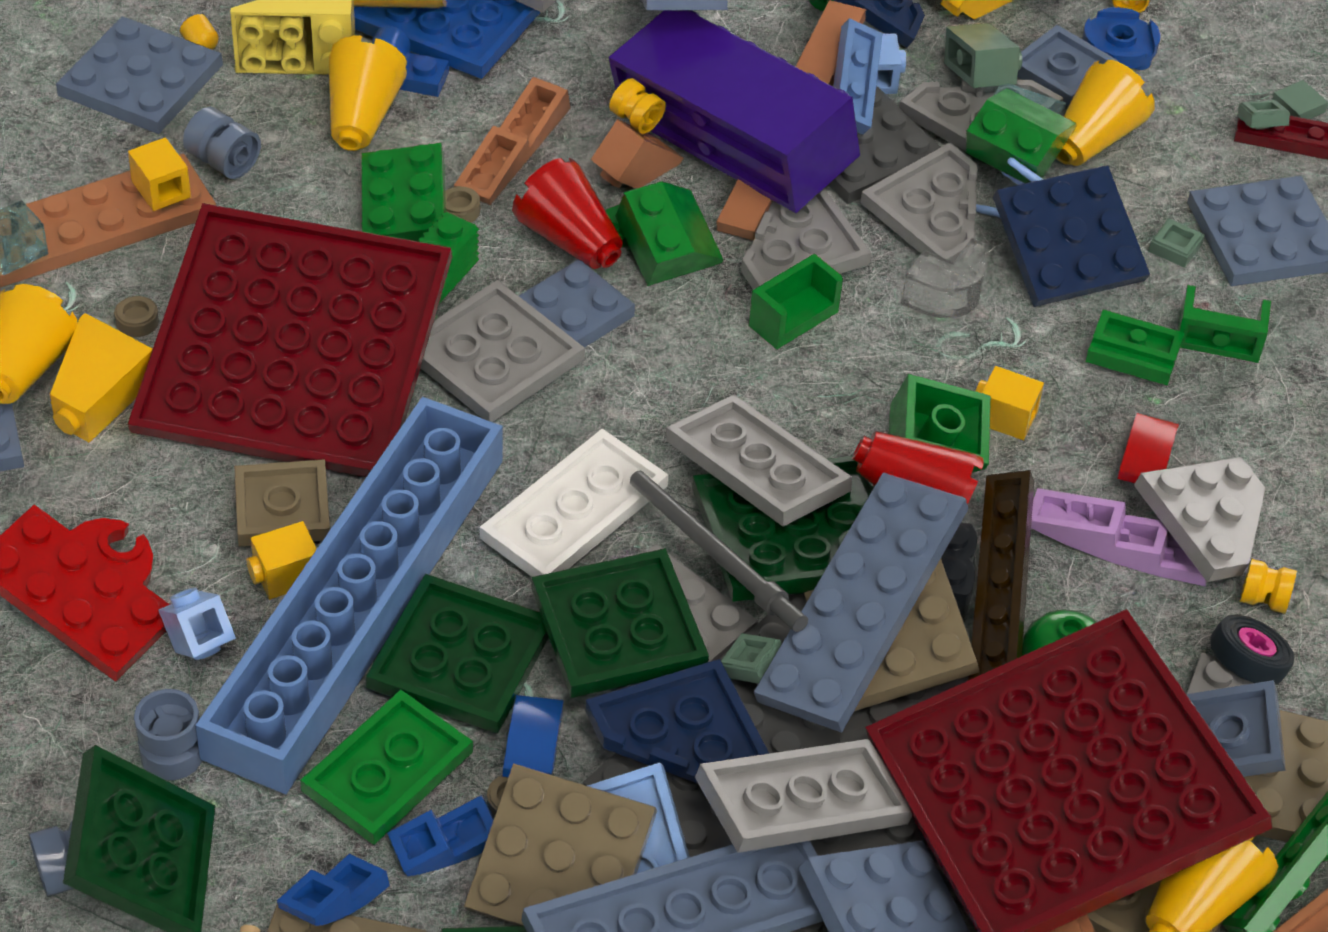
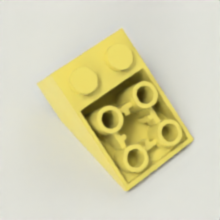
M255 0L232 7L230 10L236 73L329 75V55L333 44L341 38L355 35L354 0Z

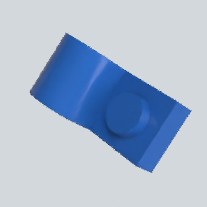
M393 26L379 28L371 43L374 44L375 38L384 40L398 48L406 57L407 76L400 90L439 97L449 74V60L413 54L410 50L409 38L402 30Z

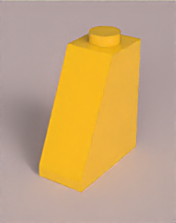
M84 313L78 320L50 392L53 419L58 428L66 434H74L90 443L136 399L153 348Z

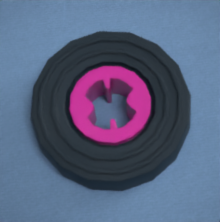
M1237 614L1226 616L1217 625L1210 638L1211 649L1216 658L1227 669L1252 683L1274 680L1275 685H1277L1285 678L1294 664V652L1288 642L1278 632L1263 622L1248 616Z

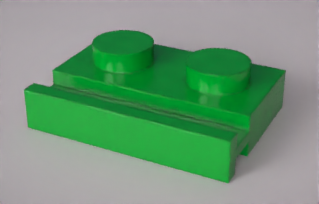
M1103 309L1091 345L1088 348L1085 362L1168 386L1183 341L1184 332Z

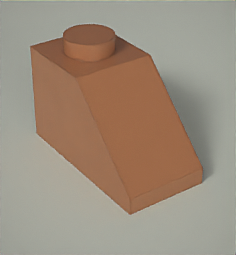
M618 119L591 158L595 164L603 169L600 176L617 188H620L622 184H626L636 189L643 187L680 165L684 159L658 137L649 133L641 134L629 124Z

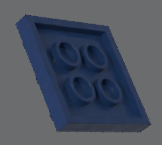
M1108 165L999 189L993 195V200L1033 307L1143 282L1150 276L1149 269Z

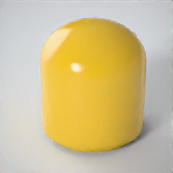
M203 14L189 17L180 27L179 32L185 40L212 50L218 44V33Z

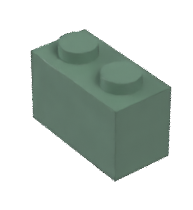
M990 23L946 26L944 64L973 88L1017 84L1018 70L1022 67V53L1017 44Z

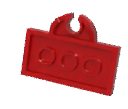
M34 504L0 535V596L116 682L166 632L158 610L170 604L147 588L150 583L153 552L149 541L142 534L136 537L135 546L132 550L118 552L109 545L114 541L124 540L128 534L129 523L122 520L99 518L85 521L69 530Z

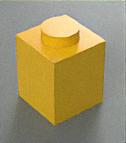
M166 137L128 151L132 183L153 211L191 197L188 167Z
M995 366L988 381L981 379L976 388V392L991 396L990 429L1024 441L1038 413L1044 382Z
M304 521L250 537L252 557L246 558V563L254 585L262 584L269 600L286 595L317 550Z

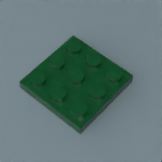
M666 548L534 576L531 579V589L571 698L649 681L709 662L708 651Z
M425 574L366 675V688L391 697L402 690L431 711L498 734L515 703L516 695H519L549 636L540 612Z
M94 745L82 755L63 884L166 932H201L216 806Z

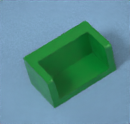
M815 253L752 290L749 327L776 350L839 312L843 277Z
M1187 285L1177 331L1184 332L1180 348L1259 363L1268 334L1271 300H1262L1257 320L1193 308L1196 286Z

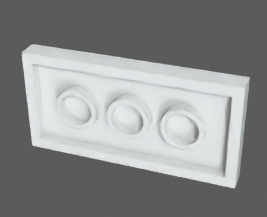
M601 429L481 525L480 539L531 577L567 570L649 502L630 484V477L633 473L639 470L643 471L663 490L668 486V474L610 433Z

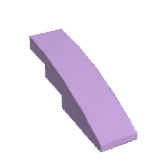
M1037 488L1033 499L1032 529L1069 547L1117 565L1158 577L1201 586L1206 585L1207 581L1160 520L1126 515L1125 502Z

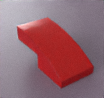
M1136 413L1117 479L1135 484L1141 473L1166 469L1179 424Z

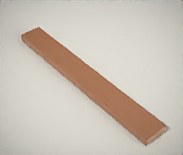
M829 0L795 67L806 73L814 74L819 80L832 86L835 77L841 26L849 18L863 24L866 19V9ZM738 179L716 221L717 231L754 241L755 232L765 211L768 212L773 200Z

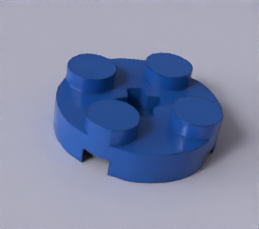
M1112 7L1098 11L1097 17L1091 21L1090 17L1088 18L1084 26L1082 40L1117 59L1119 63L1129 68L1145 70L1150 67L1152 59L1157 54L1160 31L1151 19L1149 25L1145 21L1140 20L1139 12L1128 8Z

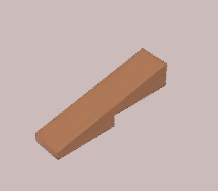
M532 77L500 128L492 126L454 184V187L463 186L471 188L478 193L481 202L491 205L570 110L568 90Z

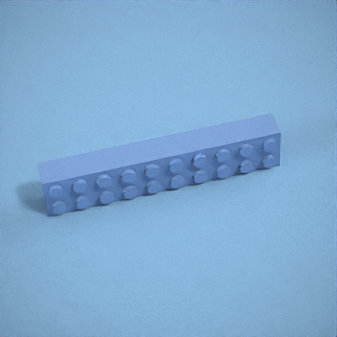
M425 397L419 400L195 725L200 760L285 795L288 793L388 639L425 574H430L503 462V426Z

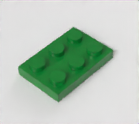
M442 143L362 153V232L419 242V238L423 237V233L428 232V228L433 227L432 223L437 222V218L442 217V213L446 212L445 165Z
M400 690L300 780L301 791L371 844L375 845L473 753V741L407 693Z

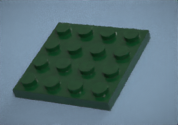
M853 455L827 458V460L852 476L851 491L785 526L777 523L710 473L693 475L692 490L708 530L767 582L773 581L777 583L788 594H801L815 589L875 486L856 472L858 462L852 460ZM720 565L732 602L755 600V596Z

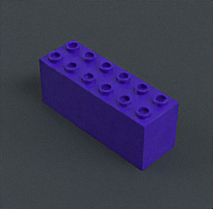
M664 10L608 57L615 90L627 79L634 78L645 86L646 93H654L665 101L666 109L663 117L651 132L730 177L741 180L757 192L794 213L802 209L860 156L853 97L844 90L836 89L819 80L814 74L806 73L789 64L785 59L764 51L755 43L745 41L730 33L725 27L711 23L692 10Z

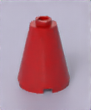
M562 158L554 159L541 166L529 176L524 183L529 189L522 199L517 194L513 201L512 212L521 224L592 269L608 268L620 258V249L623 241L583 170L574 159L569 158V162H565Z
M875 431L871 438L863 435L852 457V460L858 462L856 472L874 486L877 484L882 473H886L966 498L967 505L978 483V480L970 477L975 466L982 469L984 464V458L974 453Z

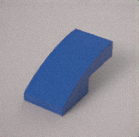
M516 695L502 777H509L513 763L553 775L564 700Z
M480 795L439 818L436 817L432 810H429L387 834L404 873L407 876H413L439 870L482 854L494 817L487 802Z
M348 854L326 875L311 869L277 900V904L280 909L314 926L328 924L354 913L388 888L390 884L387 871L352 854Z

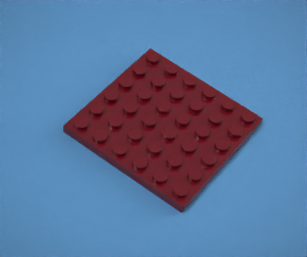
M202 203L128 421L130 433L284 462L325 459L327 470L367 477L406 420L452 260L451 248Z
M1128 609L865 727L868 739L888 768L908 804L916 824L978 932H1050L1273 829L1270 814Z

